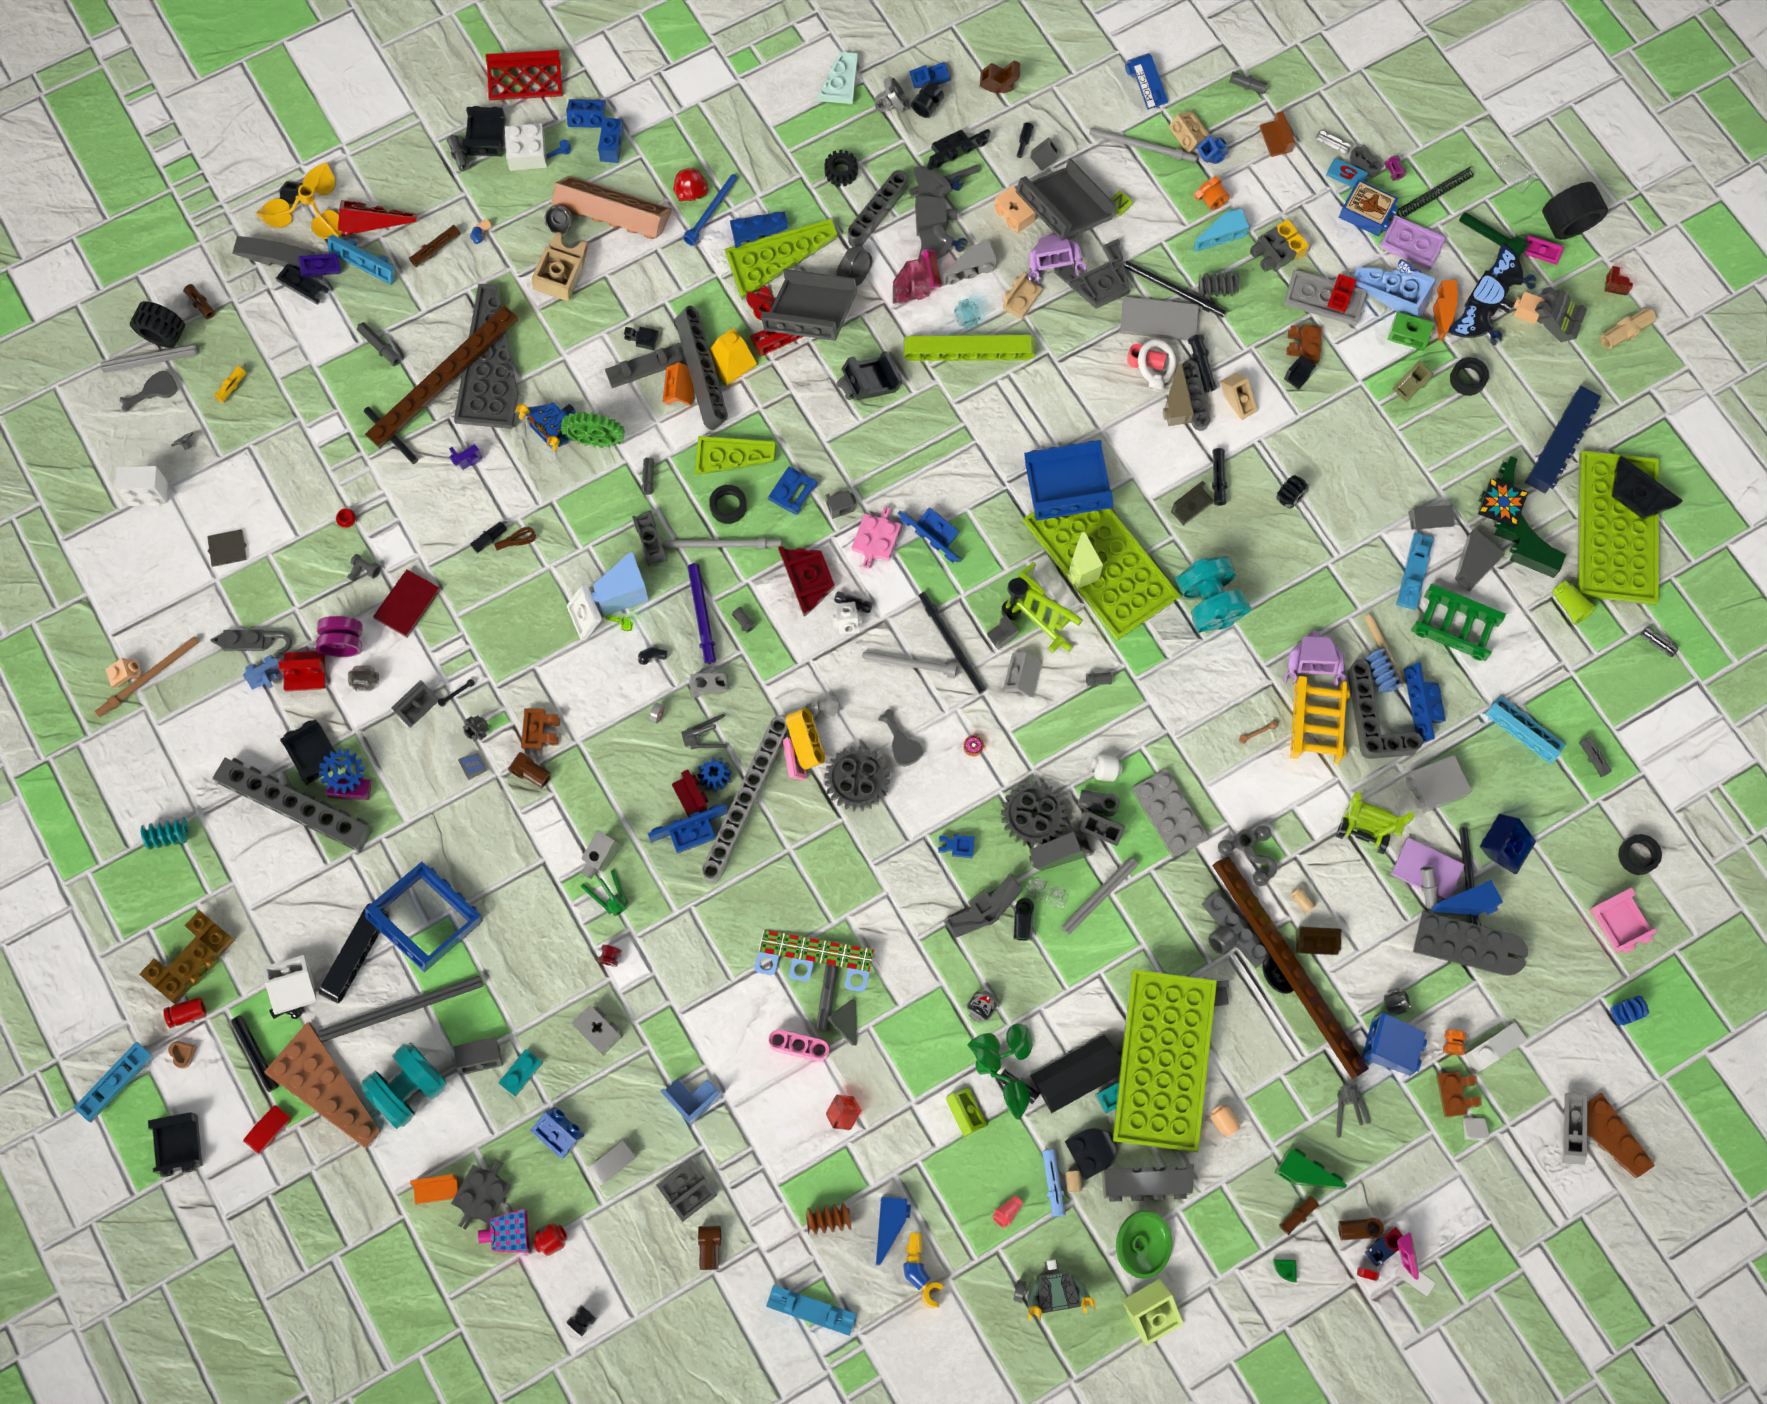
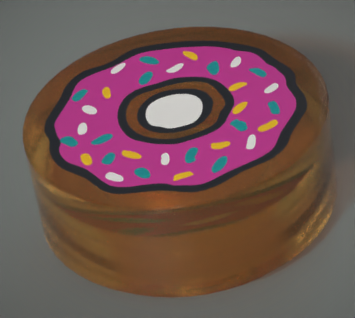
M975 735L967 737L963 744L964 752L971 757L980 755L984 747L982 739Z

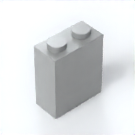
M1455 755L1411 771L1405 777L1408 789L1415 796V804L1418 809H1421L1423 814L1463 799L1472 792Z

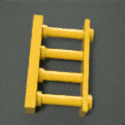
M1299 676L1297 678L1294 690L1290 758L1298 759L1305 751L1334 755V764H1338L1342 758H1345L1346 746H1343L1346 701L1349 700L1350 690L1347 689V682L1343 681L1339 690L1312 687L1307 684V677ZM1308 694L1338 698V708L1308 705V703H1305V699ZM1311 713L1337 717L1336 728L1307 724V722H1304V715ZM1309 732L1336 736L1335 747L1308 744L1303 741V734Z

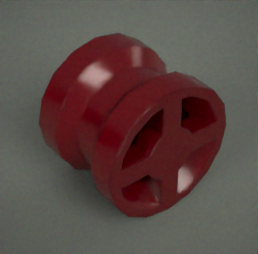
M603 944L601 947L602 954L598 957L597 961L607 966L617 967V959L621 955L622 950Z

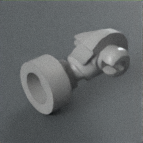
M828 696L826 699L816 700L813 703L807 704L804 708L809 709L814 721L821 710L824 715L834 717L839 707L838 697Z

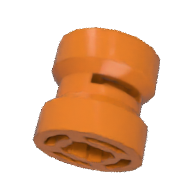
M1445 1030L1446 1044L1443 1046V1052L1451 1055H1465L1463 1044L1467 1033L1459 1030Z

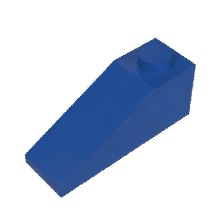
M1492 880L1438 902L1431 909L1433 912L1480 915L1486 912L1487 915L1498 911L1497 907L1503 901Z
M881 1197L876 1266L881 1265L904 1226L906 1218H910L911 1205H907V1199Z

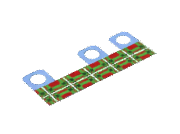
M763 930L755 971L761 974L773 975L776 972L779 956L793 958L789 976L794 980L808 981L811 976L813 962L848 968L845 987L849 990L862 992L867 986L874 949ZM765 957H769L773 961L772 968L767 971L760 967V961ZM800 963L805 964L808 969L803 977H799L794 973L795 966ZM853 974L862 975L863 983L861 986L854 987L851 985L850 978Z

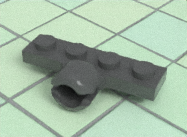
M1219 891L1201 904L1219 926L1209 935V944L1216 953L1224 955L1237 947L1255 969L1268 956H1271L1264 944Z

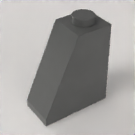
M1474 528L1466 539L1455 580L1460 587L1470 592L1501 560L1505 553Z
M1071 832L1029 850L1031 854L1029 859L1032 866L1041 871L1093 855L1087 837L1077 832Z

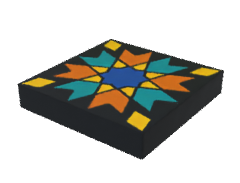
M1491 478L1478 514L1515 528L1528 492Z

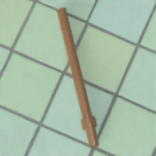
M193 636L117 695L109 697L107 699L108 702L94 712L101 717L112 708H117L126 697L198 644V640Z

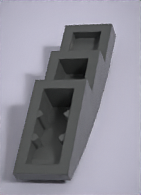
M237 236L232 254L269 266L273 263L283 267L288 264L300 268L298 257L314 255L315 252L280 242Z

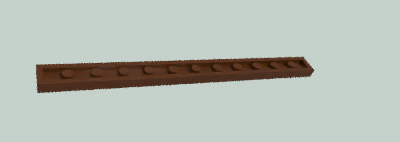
M1229 856L1215 862L1212 865L1351 1079L1367 1071L1369 1068L1342 1029L1340 1023L1296 959L1281 933L1273 924L1258 898L1250 889L1235 863Z

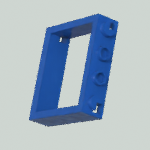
M420 862L365 908V918L424 973L478 927L481 915L476 911L475 906H470L461 893H456L447 880L441 879L436 875L433 867L430 869L423 862ZM420 879H423L468 921L429 956L382 913L386 907Z

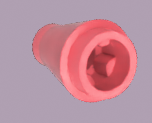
M1014 1195L994 1210L993 1220L1002 1228L1010 1226L1023 1202Z

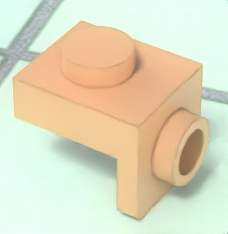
M121 658L106 669L110 685L118 688L131 678L138 679L142 676L138 661L134 659Z

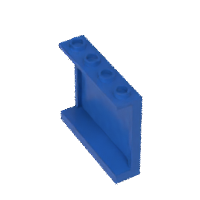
M1101 440L1051 447L1043 450H1032L1024 453L1036 521L1113 508L1112 490L1110 491Z

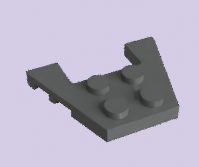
M1119 239L1103 245V250L1110 262L1086 274L1077 276L1072 265L1054 268V273L1096 309L1128 295L1130 292Z

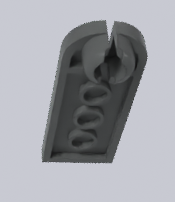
M1424 911L1421 913L1413 948L1414 953L1503 976L1515 975L1525 967L1527 961L1508 957V953L1519 955L1521 958L1528 957L1527 946L1517 935Z

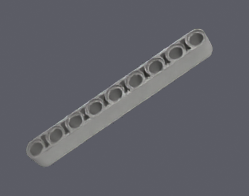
M775 716L770 721L704 862L702 873L705 881L708 883H717L721 879L783 746V739L788 735L789 730L786 718L783 716ZM777 724H782L785 726L784 729L780 731L774 729V727ZM769 742H775L777 744L774 748L771 749L766 747V744ZM763 759L768 761L766 766H759L757 764ZM754 777L760 779L757 784H751L749 780ZM745 795L751 797V800L747 803L741 801V798ZM739 813L743 815V818L735 821L732 819L733 815ZM726 832H733L735 834L731 839L724 838ZM718 850L726 852L725 856L721 858L716 857L715 853ZM711 868L717 870L714 876H708L706 873Z

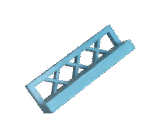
M1499 696L1485 713L1487 717L1549 764L1558 758L1562 749L1566 746V744L1502 696ZM1501 703L1503 706H1505L1507 711L1500 707L1498 704ZM1515 717L1521 718L1523 720V723H1521ZM1533 729L1537 730V731L1539 732V735H1537V734H1536L1535 732H1533L1532 730H1533ZM1548 742L1554 743L1556 746H1558V748L1556 749Z

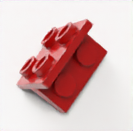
M317 651L284 653V661H279L278 669L284 675L283 689L285 692L325 689V655Z

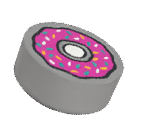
M655 703L651 709L649 720L658 724L663 716L665 706Z

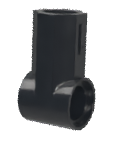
M1029 898L1019 899L1014 907V940H1032L1034 904ZM1026 904L1029 907V912H1020L1019 905Z

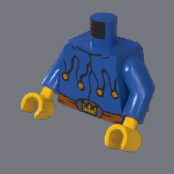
M555 403L527 407L524 404L517 406L515 412H521L519 418L524 419L527 416L529 426L546 443V446H549L553 451H557L558 447L570 442L571 438H566V435L562 434L561 424L562 418H565V415L575 414L576 410L571 404L566 405L563 409H560Z

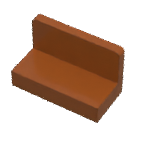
M1278 112L1275 115L1274 121L1261 124L1259 127L1271 157L1292 152L1295 144L1284 112Z

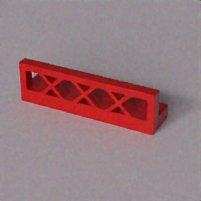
M762 330L751 335L750 339L761 357L805 336Z

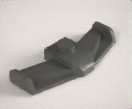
M1009 873L991 896L983 890L968 901L972 908L971 910L944 919L943 922L955 938L987 925H992L999 920L1000 916L1023 889L1012 873Z

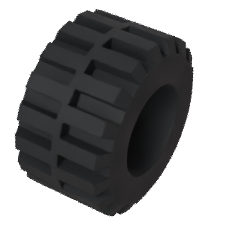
M147 301L139 303L129 323L130 327L145 340L167 348L176 346L185 328L184 321L176 313L160 304Z

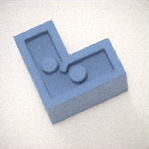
M678 1078L667 1089L663 1088L660 1091L690 1125L722 1097L721 1092L708 1079L692 1094Z

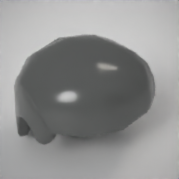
M561 205L551 206L544 216L545 225L552 233L561 232L565 234L573 224L571 211Z

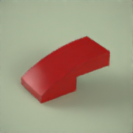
M1338 274L1327 307L1345 313L1357 279Z
M274 1105L243 1139V1142L259 1155L275 1140V1136L291 1122V1118Z

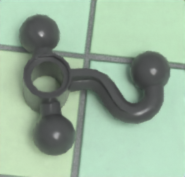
M1260 825L1256 828L1255 832L1247 829L1242 830L1234 837L1233 841L1225 839L1219 842L1218 851L1222 855H1230L1236 848L1240 851H1245L1247 857L1252 862L1269 866L1267 872L1259 870L1254 873L1253 882L1257 886H1265L1269 879L1273 878L1277 873L1275 860L1269 856L1256 855L1252 848L1256 840L1267 841L1271 837V830L1268 826ZM1240 836H1246L1249 844H1242Z

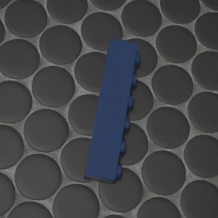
M1580 385L1524 483L1544 494L1549 488L1554 489L1559 481L1556 478L1558 473L1562 474L1567 466L1564 462L1567 458L1570 459L1576 450L1573 448L1574 444H1579L1584 436L1581 433L1583 428L1587 429L1592 421L1589 417L1591 414L1595 415L1600 407L1598 403L1601 398L1600 395Z

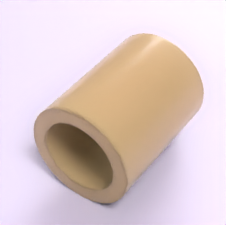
M1080 1171L1065 1172L1067 1192L1082 1191Z

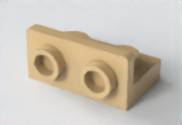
M1193 111L1177 114L1169 125L1170 130L1187 153H1192L1194 148L1209 136V133Z
M1025 272L1020 277L1017 276L1012 284L1013 288L1010 291L1007 290L1002 298L1004 301L1003 309L1020 319L1024 318L1042 292V287L1026 279L1027 274Z

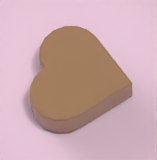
M176 1041L170 1044L168 1052L173 1057L174 1065L180 1069H185L190 1066L197 1047Z

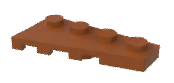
M1602 1093L1587 1102V1136L1589 1135L1598 1143L1597 1145L1601 1149L1606 1150L1613 1156V1159L1634 1178L1640 1177L1655 1166Z

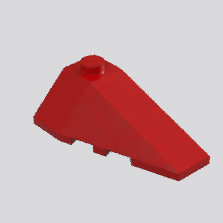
M341 200L338 231H342L346 235H353V233L416 222L417 214L395 209L387 212L381 206L368 208L366 203Z

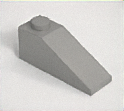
M1565 1093L1562 1163L1585 1165L1587 1158V1095Z

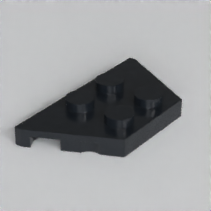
M1622 455L1617 460L1611 496L1643 520L1677 507L1682 503L1683 500Z

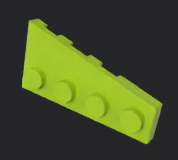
M698 436L695 476L774 463L776 442Z

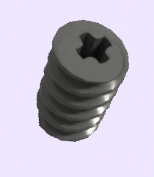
M1227 272L1225 277L1223 273H1219L1217 276L1215 273H1211L1210 277L1207 273H1204L1202 277L1200 274L1198 284L1200 296L1203 297L1204 292H1207L1208 297H1211L1212 292H1214L1215 296L1218 297L1219 292L1222 291V295L1225 297L1227 291H1229L1230 296L1233 297L1234 291L1239 292L1238 273L1234 272L1231 276V273Z

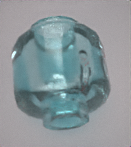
M969 299L959 301L958 306L954 309L959 326L968 329L978 325L981 314L976 302H969Z

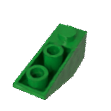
M1297 1148L1287 1150L1274 1172L1293 1185L1339 1190L1347 1187L1341 1176L1336 1173H1328L1324 1170L1325 1167L1315 1160L1311 1162L1305 1158L1306 1154Z

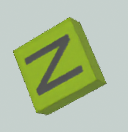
M1120 190L1111 198L1117 205L1115 213L1119 216L1133 205V201Z

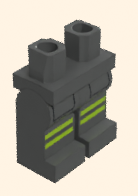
M1544 288L1541 296L1545 300L1540 302L1535 308V311L1539 314L1537 321L1540 324L1543 323L1545 328L1561 343L1576 339L1581 327L1580 323H1582L1587 309L1583 305H1576L1570 300L1569 295L1563 289Z

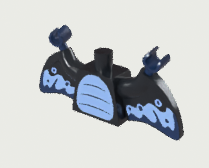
M1501 245L1495 264L1482 275L1464 305L1463 315L1449 328V334L1464 338H1475L1489 333L1492 345H1496L1495 338L1502 341V333L1493 330L1495 327L1491 323V316H1494L1498 308L1507 313L1510 312L1515 303L1505 297L1512 285H1522L1524 283L1528 289L1536 287V284L1529 283L1531 280L1536 281V277L1531 274L1523 278V268L1519 259L1506 245Z

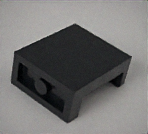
M495 106L467 107L466 138L462 142L463 149L466 151L465 155L502 157L506 123L504 109Z
M887 351L882 352L879 358L857 362L855 357H850L841 368L857 400L896 393L902 384L901 376L897 372Z
M316 719L305 722L301 728L287 732L280 739L297 768L301 780L306 785L322 777L319 776V772L324 769H321L319 766L320 763H325L323 757L330 758V751L337 754L322 726Z
M189 1112L148 1120V1129L153 1130L156 1167L153 1168V1173L160 1174V1177H168L174 1175V1171L182 1170V1173L196 1171L195 1167L202 1166L197 1114Z

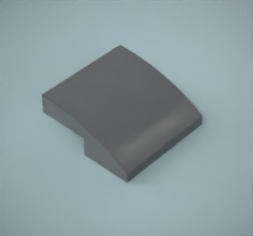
M691 1158L656 1184L682 1222L717 1196Z

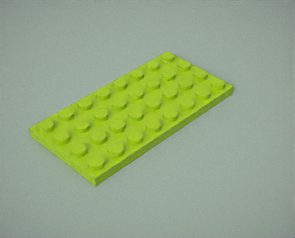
M1581 450L1579 453L1577 590L1587 598L1657 605L1659 603V514L1643 520L1611 496L1616 463L1621 455ZM1622 455L1659 482V459Z
M1111 509L1038 521L1035 520L1033 511L1023 518L1022 522L1068 580L1072 558L1080 535L1083 532L1086 533L1103 564V568L1098 581L1080 589H1077L1075 584L1072 585L1116 641L1180 599V594Z
M1131 970L1113 1141L1198 1152L1216 980Z

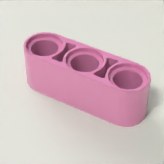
M775 1030L769 1035L770 1047L776 1052L817 1062L825 1061L829 1056V1046L821 1039L783 1030ZM776 1036H781L784 1038V1043L776 1046L772 1043L773 1039ZM802 1041L805 1047L803 1050L797 1051L793 1048L794 1043ZM823 1046L826 1051L823 1055L818 1056L814 1053L815 1047Z

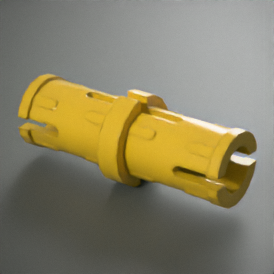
M236 366L230 376L223 380L222 386L213 396L219 402L224 403L232 391H236L237 385L247 372L241 367Z

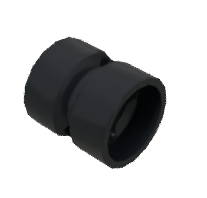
M927 82L911 102V107L919 116L930 118L936 107L944 99V93L934 83Z

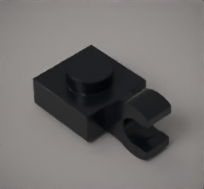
M625 327L624 339L636 341V347L655 350L659 331L640 327L638 332L631 327Z

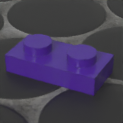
M337 254L298 257L302 277L334 275L341 272Z

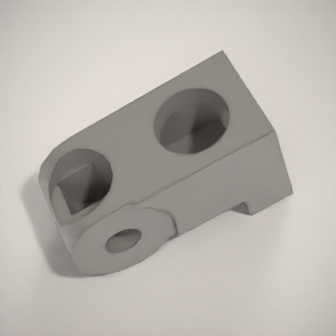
M690 674L691 698L699 697V695H717L728 692L726 674Z

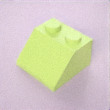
M1085 532L1080 535L1068 574L1070 582L1075 584L1077 589L1098 581L1103 568V564Z
M1160 1279L1122 1300L1126 1312L1145 1346L1183 1325L1173 1296Z

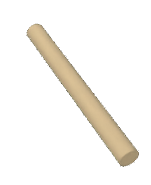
M1372 615L1365 616L1364 619L1379 649L1386 648L1387 650L1383 655H1390L1386 662L1394 663L1389 669L1397 670L1393 674V677L1400 676L1396 683H1403V686H1405L1406 682Z

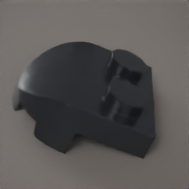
M1091 1128L1065 1141L1085 1180L1108 1169L1115 1162L1118 1146L1117 1142L1113 1141L1112 1134L1108 1131Z

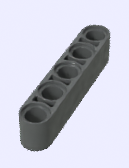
M894 171L849 226L848 243L850 246L859 247L863 245L906 192L907 174L904 171Z

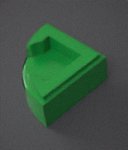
M1273 1260L1274 1268L1281 1278L1288 1282H1297L1296 1260Z

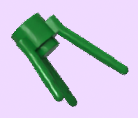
M611 870V875L619 896L617 894L613 895L602 878L599 879V882L609 896L607 900L608 905L584 884L581 885V888L597 901L609 915L612 913L614 916H617L628 908L626 904L628 901L623 894L614 870Z

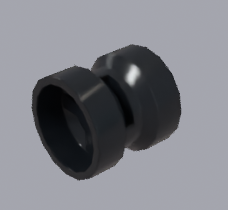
M580 1305L576 1310L575 1316L570 1317L566 1323L583 1337L587 1332L586 1327L594 1324L597 1318L583 1305Z

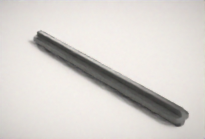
M475 976L319 1030V1038L322 1042L481 988L483 987L482 978Z

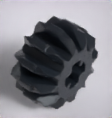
M1293 475L1280 487L1276 499L1280 504L1291 509L1301 501L1308 491L1309 485L1301 477Z

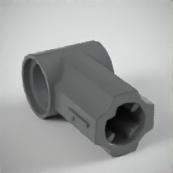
M1081 790L1078 808L1101 812L1105 816H1114L1119 808V798L1112 793L1101 794ZM1111 801L1115 804V807L1107 808L1105 803Z

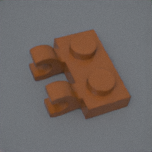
M1303 324L1302 328H1300L1299 326L1291 325L1290 330H1288V338L1300 339L1301 342L1300 345L1290 342L1286 355H1302L1310 362L1318 364L1320 361L1322 327Z
M524 708L521 748L543 750V744L558 746L559 737H557V734H544L545 725L560 726L558 715H546L545 709Z
M1459 1071L1436 1075L1444 1117L1467 1115L1466 1108L1482 1106L1481 1097L1464 1099L1462 1087L1478 1084L1476 1075L1460 1078Z

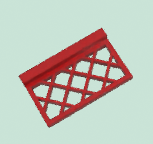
M559 50L486 54L489 101L562 97L561 56ZM549 66H557V71L552 76L545 71ZM531 67H536L540 70L534 77L527 72ZM513 68L521 70V73L516 78L509 73ZM492 69H500L503 73L496 79L492 76ZM542 73L549 78L544 85L537 81ZM524 74L531 79L525 86L519 82V79ZM506 75L513 80L507 87L500 82ZM553 81L558 85V91H549L546 87ZM534 82L541 87L537 92L528 90ZM497 84L504 89L500 94L493 95V89ZM515 84L522 88L519 93H512L510 89Z

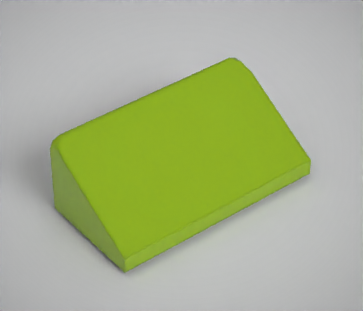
M969 1087L954 1092L946 1098L964 1137L988 1126Z

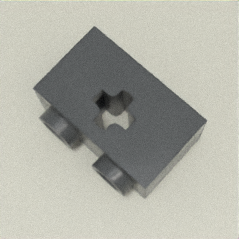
M1085 809L1078 825L1080 831L1115 846H1118L1126 828L1123 824Z

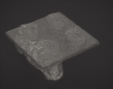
M1038 876L1036 879L1033 877L1030 879L1025 890L1029 896L1038 899L1042 891L1043 893L1039 901L1042 900L1046 893L1048 897L1045 904H1047L1050 896H1052L1049 905L1057 910L1058 908L1063 909L1069 897L1065 889L1059 886L1052 887L1047 884L1048 881Z

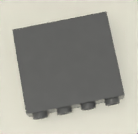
M1071 158L1068 159L1066 168L1036 180L1030 181L1026 176L1020 178L1016 193L1061 241L1112 220L1117 207Z
M784 269L785 280L770 312H763L761 316L764 331L836 341L857 294L855 278Z

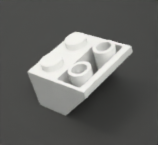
M305 955L262 967L266 989L275 1015L317 1002L311 969Z

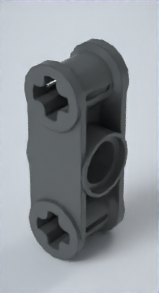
M651 510L641 516H632L644 549L643 552L648 567L662 560L666 562V554L660 542ZM647 537H654L652 540H645Z

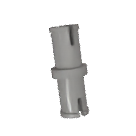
M1423 866L1420 869L1423 882L1421 889L1425 895V906L1427 909H1431L1438 903V884L1435 883L1434 867Z

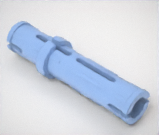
M1055 1150L1042 1151L1049 1191L1047 1198H1050L1052 1217L1065 1216L1062 1198L1064 1191L1061 1190Z

